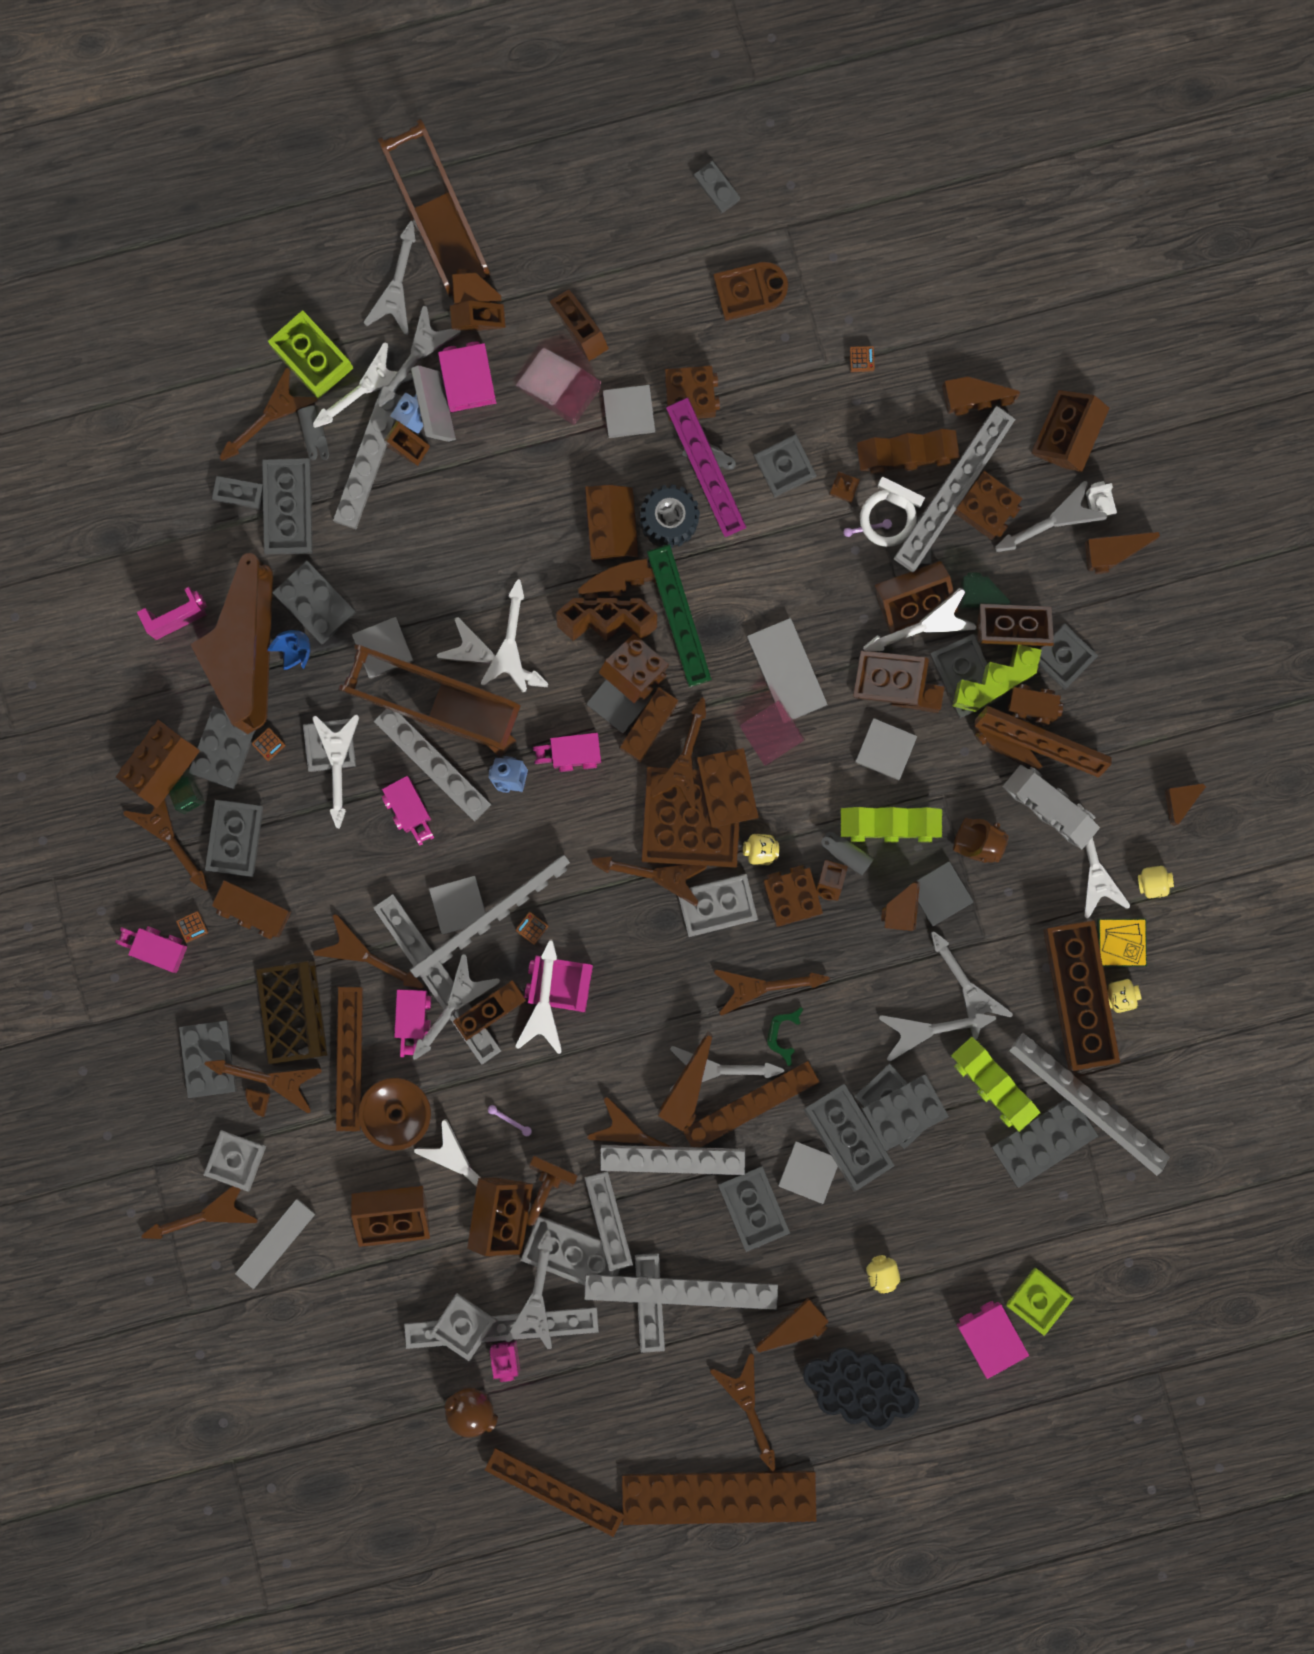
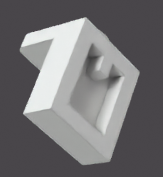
M1102 481L1091 485V488L1086 492L1089 509L1105 512L1107 517L1117 513L1111 492L1113 488L1112 483L1105 485V482Z

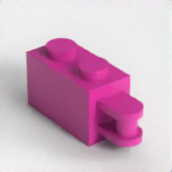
M598 733L550 738L551 745L533 747V751L536 752L534 764L553 763L554 769L559 768V772L573 771V766L593 769L597 768V764L601 763ZM545 750H552L553 758H546Z
M408 776L382 789L385 794L382 796V800L387 809L392 807L396 814L392 818L399 830L403 828L406 833L412 831L419 845H422V842L428 838H431V840L434 838L427 824L431 817ZM423 824L425 830L417 833L415 828Z
M147 926L146 930L139 928L137 933L121 927V936L119 940L116 939L115 943L129 948L130 952L128 955L172 973H177L188 947L182 944L183 939L173 935L165 938L160 936V930ZM131 935L135 936L132 945L128 944Z
M397 990L395 1038H401V1057L414 1055L418 1040L423 1039L430 1030L431 1022L426 1019L427 1010H431L432 996H428V991ZM406 1038H413L414 1046L406 1045Z
M517 1340L493 1343L490 1348L493 1378H499L500 1382L514 1380V1377L518 1376L520 1371Z

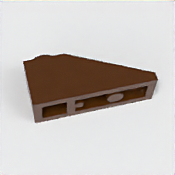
M569 289L549 301L588 361L609 349L601 330Z
M1159 532L1088 539L1085 543L1088 571L1095 570V574L1108 573L1109 569H1112L1156 541L1160 537Z
M977 727L974 728L976 731L974 736L982 746L986 744L988 748L1029 769L1033 767L1038 770L1042 767L1030 749Z
M807 1298L756 1344L755 1348L760 1353L806 1340L814 1335L818 1337L828 1328L826 1324L829 1321L815 1304Z

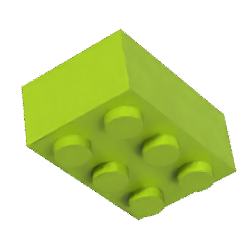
M303 310L268 341L274 352L318 399L353 369L351 362Z

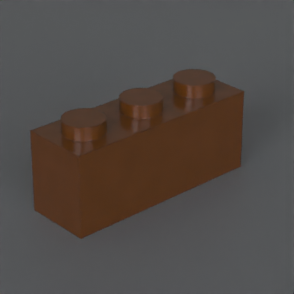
M658 688L620 746V750L641 762L677 707L679 700Z
M225 880L212 904V907L217 909L216 914L227 919L231 915L239 919L237 924L247 929L254 926L260 929L258 934L268 939H272L273 936L280 937L292 913Z

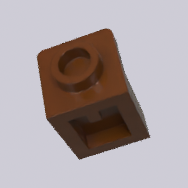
M825 860L816 889L818 896L825 900L838 901L848 866Z

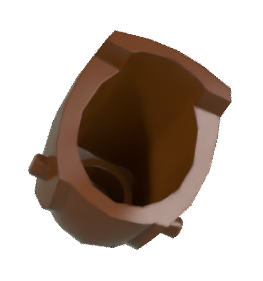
M965 818L957 832L953 850L976 861L998 863L1004 854L1009 836L1006 834V831L1000 829L999 823L993 825L983 819L972 820Z

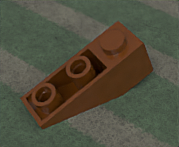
M968 376L945 381L942 386L948 414L955 413V415L966 414L969 412V409L978 408V411L992 408L993 404L1001 403V406L1011 405L1015 403L1014 400H1017L1020 395L1018 390Z
M512 980L455 1019L453 1023L467 1041L527 1000Z

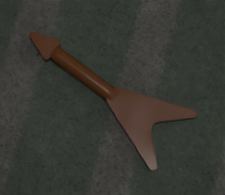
M288 368L282 374L264 409L263 415L232 443L230 441L227 442L220 455L222 461L238 455V449L269 421H274L318 402L316 397H292L289 394L290 370Z
M701 698L691 712L693 719L682 754L651 792L652 798L673 787H678L681 789L692 809L695 808L691 755L702 718H706L705 698Z
M165 799L158 808L154 807L151 814L124 811V816L162 841L167 842L190 874V881L201 889L208 890L204 872L198 871L175 839Z
M612 857L592 859V864L606 873L613 870L650 878L690 904L698 905L697 898L685 882L687 879L705 870L707 866L680 865L653 870L612 861Z
M336 914L333 915V920L339 935L338 944L313 952L315 956L367 962L403 981L404 986L424 987L420 980L415 978L411 972L406 973L372 955Z
M721 970L714 971L718 977L734 988V995L722 1008L720 1015L729 1013L767 991L803 986L815 988L830 980L828 976L810 973V976L766 982Z
M213 1060L204 1063L219 1075L227 1073L266 1083L267 1086L306 1113H310L311 1110L299 1092V1086L322 1072L320 1068L266 1074L226 1064L225 1060Z
M605 1097L604 1102L611 1116L612 1125L587 1136L588 1140L672 1147L644 1134L609 1097Z
M232 1186L201 1212L161 1226L155 1224L142 1234L141 1237L161 1239L164 1234L203 1221L257 1223L258 1219L235 1207V1201L241 1189Z
M750 1353L740 1377L733 1378L713 1368L710 1370V1373L746 1412L761 1450L760 1458L774 1471V1450L769 1447L754 1408V1355Z

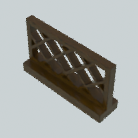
M315 961L256 969L268 1064L328 1056ZM297 968L299 978L293 985L284 977L290 969ZM271 972L278 977L272 988L265 984L263 973ZM281 981L291 987L285 998L275 992ZM294 991L301 995L302 999L298 1008H295L288 1002ZM271 995H274L281 1001L275 1011H272L267 1004V1000ZM284 1005L294 1011L288 1022L277 1015ZM297 1015L305 1021V1026L301 1032L291 1026ZM275 1018L285 1025L278 1035L273 1033L270 1027ZM288 1028L298 1035L291 1045L281 1039ZM300 1039H303L308 1044V1054H300L294 1049ZM277 1042H280L288 1049L283 1057L280 1058L274 1057L273 1048ZM290 1052L295 1054L294 1056H288Z

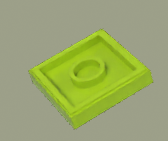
M1034 1267L1006 1303V1306L1045 1336L1073 1300V1297Z

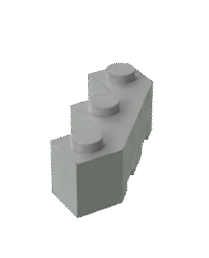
M1020 765L1002 787L1016 801L1029 807L1041 821L1055 828L1069 843L1083 849L1100 828L1093 821L1095 816L1086 809L1081 810L1068 799L1069 796L1059 788L1055 789L1043 780L1041 773L1035 768L1027 769Z

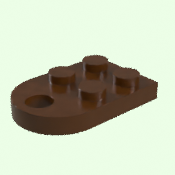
M760 262L713 274L725 321L772 310L778 307L787 295V277L784 271L773 263ZM773 278H778L782 281L783 285L779 289H773L770 287L769 281Z

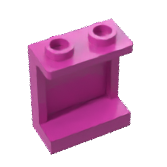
M471 342L463 348L450 346L444 348L442 352H438L450 412L496 404L485 343Z
M188 587L185 589L190 600L188 603L158 618L146 608L138 611L137 614L147 634L158 640L206 616L204 608L207 607L203 596L199 595L198 591L194 592Z
M536 956L535 960L530 961L528 974L533 976L531 984L527 983L525 998H529L528 1003L537 1004L540 1000L544 959L541 956ZM558 959L554 960L549 996L551 1007L586 1012L593 965Z
M993 1301L981 1306L980 1309L982 1311L977 1314L969 1313L959 1319L960 1323L956 1325L986 1379L1029 1356L1002 1305L999 1302L994 1303Z

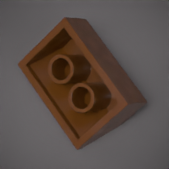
M1059 390L1031 454L1064 469L1082 472L1110 408L1095 395Z
M615 485L585 487L591 561L639 558L633 488Z
M941 561L874 585L890 634L920 623L924 617L954 593L950 575ZM957 607L953 614L958 613Z
M980 604L977 620L978 641L990 644L1053 646L1052 607Z
M497 1177L478 1178L467 1249L483 1256L522 1254L533 1184Z
M423 1186L351 1194V1217L359 1247L430 1239L427 1201Z

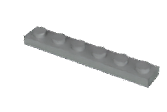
M382 389L380 390L333 519L334 522L353 529H357L387 446L384 440L396 422L391 417V414L396 408L398 401L403 397L396 394L395 398L380 407L378 402Z
M386 709L374 721L474 821L491 806L399 713Z
M602 1145L601 1171L745 1175V1149Z

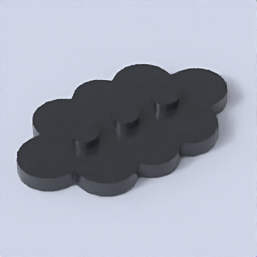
M838 1347L830 1353L828 1360L812 1359L806 1363L803 1369V1378L806 1385L818 1391L817 1403L819 1408L828 1415L841 1413L845 1421L850 1424H859L865 1421L872 1429L882 1430L891 1425L895 1416L908 1418L913 1416L919 1408L920 1401L917 1393L912 1388L904 1385L905 1373L900 1365L890 1361L881 1363L873 1353L865 1352L857 1356L854 1350L848 1347Z

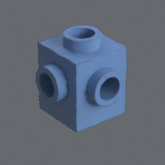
M405 392L398 401L391 417L419 434L423 428V422L417 395L415 394L412 397Z
M513 757L495 758L493 766L489 769V779L498 791L506 793L510 792V790L523 792L528 769L522 761Z

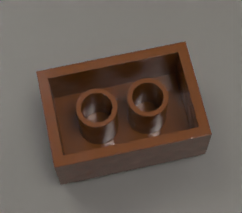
M157 720L140 745L135 748L128 761L121 767L116 778L139 797L158 808L200 750L160 720Z

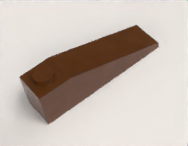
M708 1031L658 1110V1117L683 1131L685 1126L690 1127L696 1118L694 1112L712 1041V1033Z

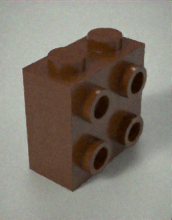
M712 366L665 369L667 406L689 397L698 419L715 417L716 410H720L719 396L714 395V387H718L717 373H713ZM668 413V420L672 421Z
M984 471L959 504L954 514L990 540H993L996 535L1001 537L1007 529L1008 525L1005 524L1010 516L1014 519L1022 508L1019 503L1023 498Z
M633 634L604 662L599 673L629 700L635 703L640 698L645 699L652 692L654 684L658 686L667 676L665 671L669 664Z
M1019 684L1007 693L1004 713L1020 720L1033 721L1032 725L1046 727V725L1051 724L1058 719V716L1061 717L1064 703L1060 702L1061 696L1055 695L1054 690L1041 689V692L1032 691L1031 686Z
M803 865L790 868L791 873L781 876V872L767 875L768 880L763 881L776 927L823 914L810 868L804 869Z

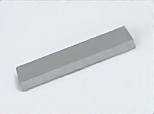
M608 1171L585 1177L609 1271L633 1265Z
M296 1199L235 1274L254 1289L316 1213L299 1199Z
M659 1253L635 1255L636 1277L660 1278ZM638 1302L641 1353L665 1351L662 1304Z

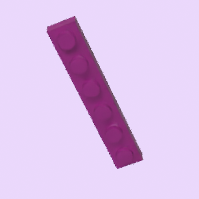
M689 397L667 406L666 409L724 537L747 528Z

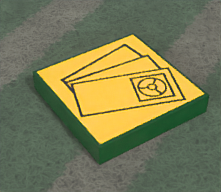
M1097 919V935L1103 967L1147 966L1146 919Z

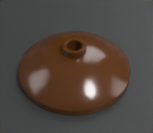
M389 1078L374 1084L365 1093L359 1106V1123L363 1133L374 1145L386 1150H403L413 1146L425 1135L431 1120L430 1103L425 1093L413 1082L401 1078ZM394 1109L400 1110L401 1115L399 1118L393 1117L392 1112Z

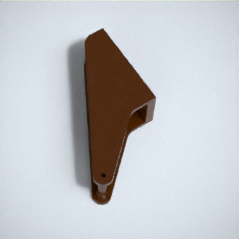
M419 119L417 120L418 125L409 128V131L394 138L390 137L383 140L381 137L377 140L406 204L409 216L448 296L453 295L452 274H457L456 270L470 269L471 273H477L483 280L491 277L425 125ZM423 136L446 194L414 208L389 152L396 149L402 143Z
M252 553L244 554L239 561L215 629L190 644L231 724L246 734H250L260 728L267 720L270 660L268 648L271 635L273 585L272 569L267 565H259V559Z
M355 644L354 649L357 651L354 656V664L349 677L346 678L344 685L340 684L339 690L410 717L431 728L501 750L505 749L521 705L496 694ZM367 656H372L440 684L441 686L430 715L427 716L355 690L358 683V675L363 663L366 662Z

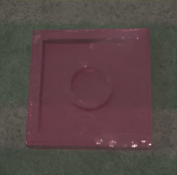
M780 700L740 725V728L764 766L805 741Z

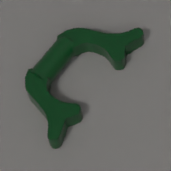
M799 1007L790 1014L776 1015L770 1023L767 1045L771 1050L780 1054L788 1066L792 1064L791 1055L794 1053V1049H783L777 1045L778 1031L781 1022L785 1020L799 1025V1016L803 1012L802 1007Z

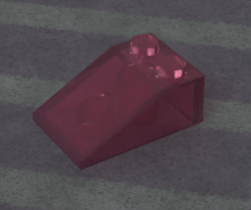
M542 348L516 387L572 425H575L600 390L601 385L598 379L582 368Z

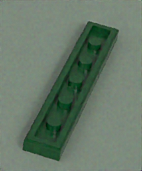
M668 544L649 550L647 554L688 686L692 687L711 681L712 679L671 546Z

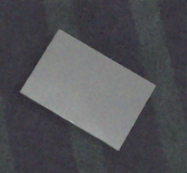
M422 366L411 368L425 436L447 442L456 440L441 372Z
M747 874L689 888L698 900L697 906L679 897L689 937L758 920Z

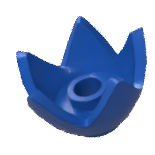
M288 630L277 634L268 651L283 652L284 670L294 667L300 662L301 667L304 669L310 656V643L305 633Z

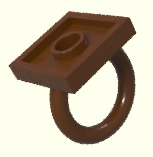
M533 1156L529 1168L541 1173L538 1180L543 1182L527 1218V1224L530 1226L535 1225L551 1188L558 1189L560 1183L573 1188L578 1177Z

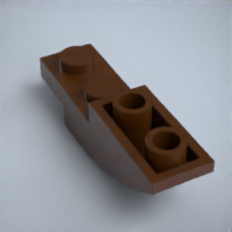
M642 559L609 568L588 580L578 591L579 597H584V600H596L599 595H608V598L622 597V593H626L627 583H630L632 587L643 586L644 582L654 581V584L657 583L652 568H648L647 559Z

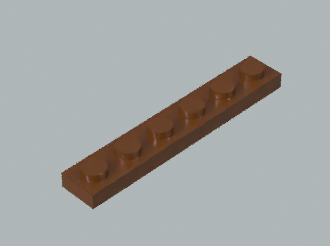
M986 706L975 719V727L1098 778L1112 764V757L989 706Z
M338 987L336 1131H361L359 1106L362 1100L363 987Z
M806 1061L691 1124L690 1127L684 1128L683 1132L691 1147L700 1148L819 1083V1080L809 1062Z
M497 1447L484 1470L614 1537L625 1515L623 1512Z

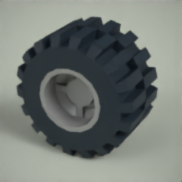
M671 484V487L666 488V485H662L660 489H653L651 494L645 497L640 510V527L643 528L645 537L648 536L650 538L649 541L651 543L657 542L659 547L670 544L671 548L674 545L679 547L683 545L684 541L688 542L691 536L694 535L699 522L700 511L697 508V501L693 500V495L690 492L688 494L685 492V488L677 489L676 485Z

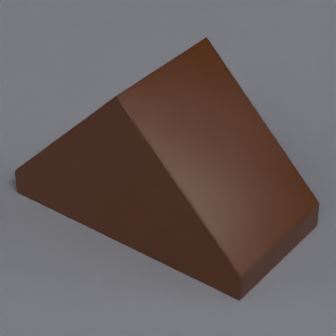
M396 421L384 440L387 448L417 466L430 448L426 442L399 421Z
M1204 784L1165 790L1171 825H1179L1206 788Z

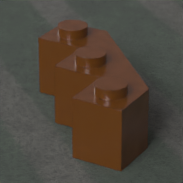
M938 429L926 434L906 433L890 439L874 437L857 443L860 471H870L871 475H878L887 470L902 468L905 471L917 469L918 466L934 464L937 466H947L951 464V460L960 458L956 430Z
M573 598L556 612L557 627L572 641L576 640L590 627L606 641L611 639L622 628H625L632 635L635 634L641 640L657 628V612L639 598H631V601H617V598H597V601Z

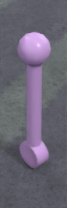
M886 519L882 523L871 525L872 529H889L892 522ZM861 527L855 529L845 528L843 531L846 537H850L854 533L863 532Z
M494 1105L488 1107L489 1114H495L522 1131L524 1136L531 1134L532 1130L530 1127L520 1125L498 1111Z

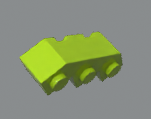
M1017 645L1013 649L1010 666L989 662L985 666L982 684L961 680L957 683L952 706L976 712L1010 691L1013 687L1031 678L1037 673L1042 650Z
M896 807L841 808V837H851V842H865V838H884V842H899V838H918V842H932V838L942 837V809L927 807L910 809Z
M973 1037L951 1055L957 1063L954 1065V1068L963 1077L967 1075L979 1088L976 1091L985 1102L989 1100L1002 1114L999 1118L1008 1128L1013 1125L1020 1132L1040 1113L1034 1103L1016 1086L1010 1076L995 1063L986 1049Z

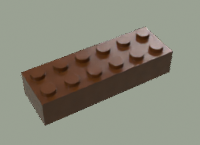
M1095 920L1043 929L1068 1070L1076 1071L1120 1063Z

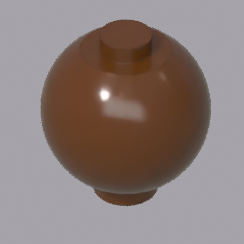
M465 1388L459 1390L449 1397L445 1403L447 1424L459 1436L476 1437L485 1431L491 1432L497 1424L498 1416L494 1413L491 1400L484 1392L478 1389Z

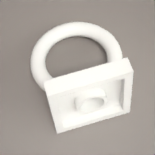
M882 477L878 484V488L882 489V491L874 493L865 501L860 512V524L864 534L870 541L880 546L891 547L899 545L907 539L917 521L914 506L920 508L925 497ZM886 499L906 510V526L896 536H880L870 525L869 516L871 509L881 500Z

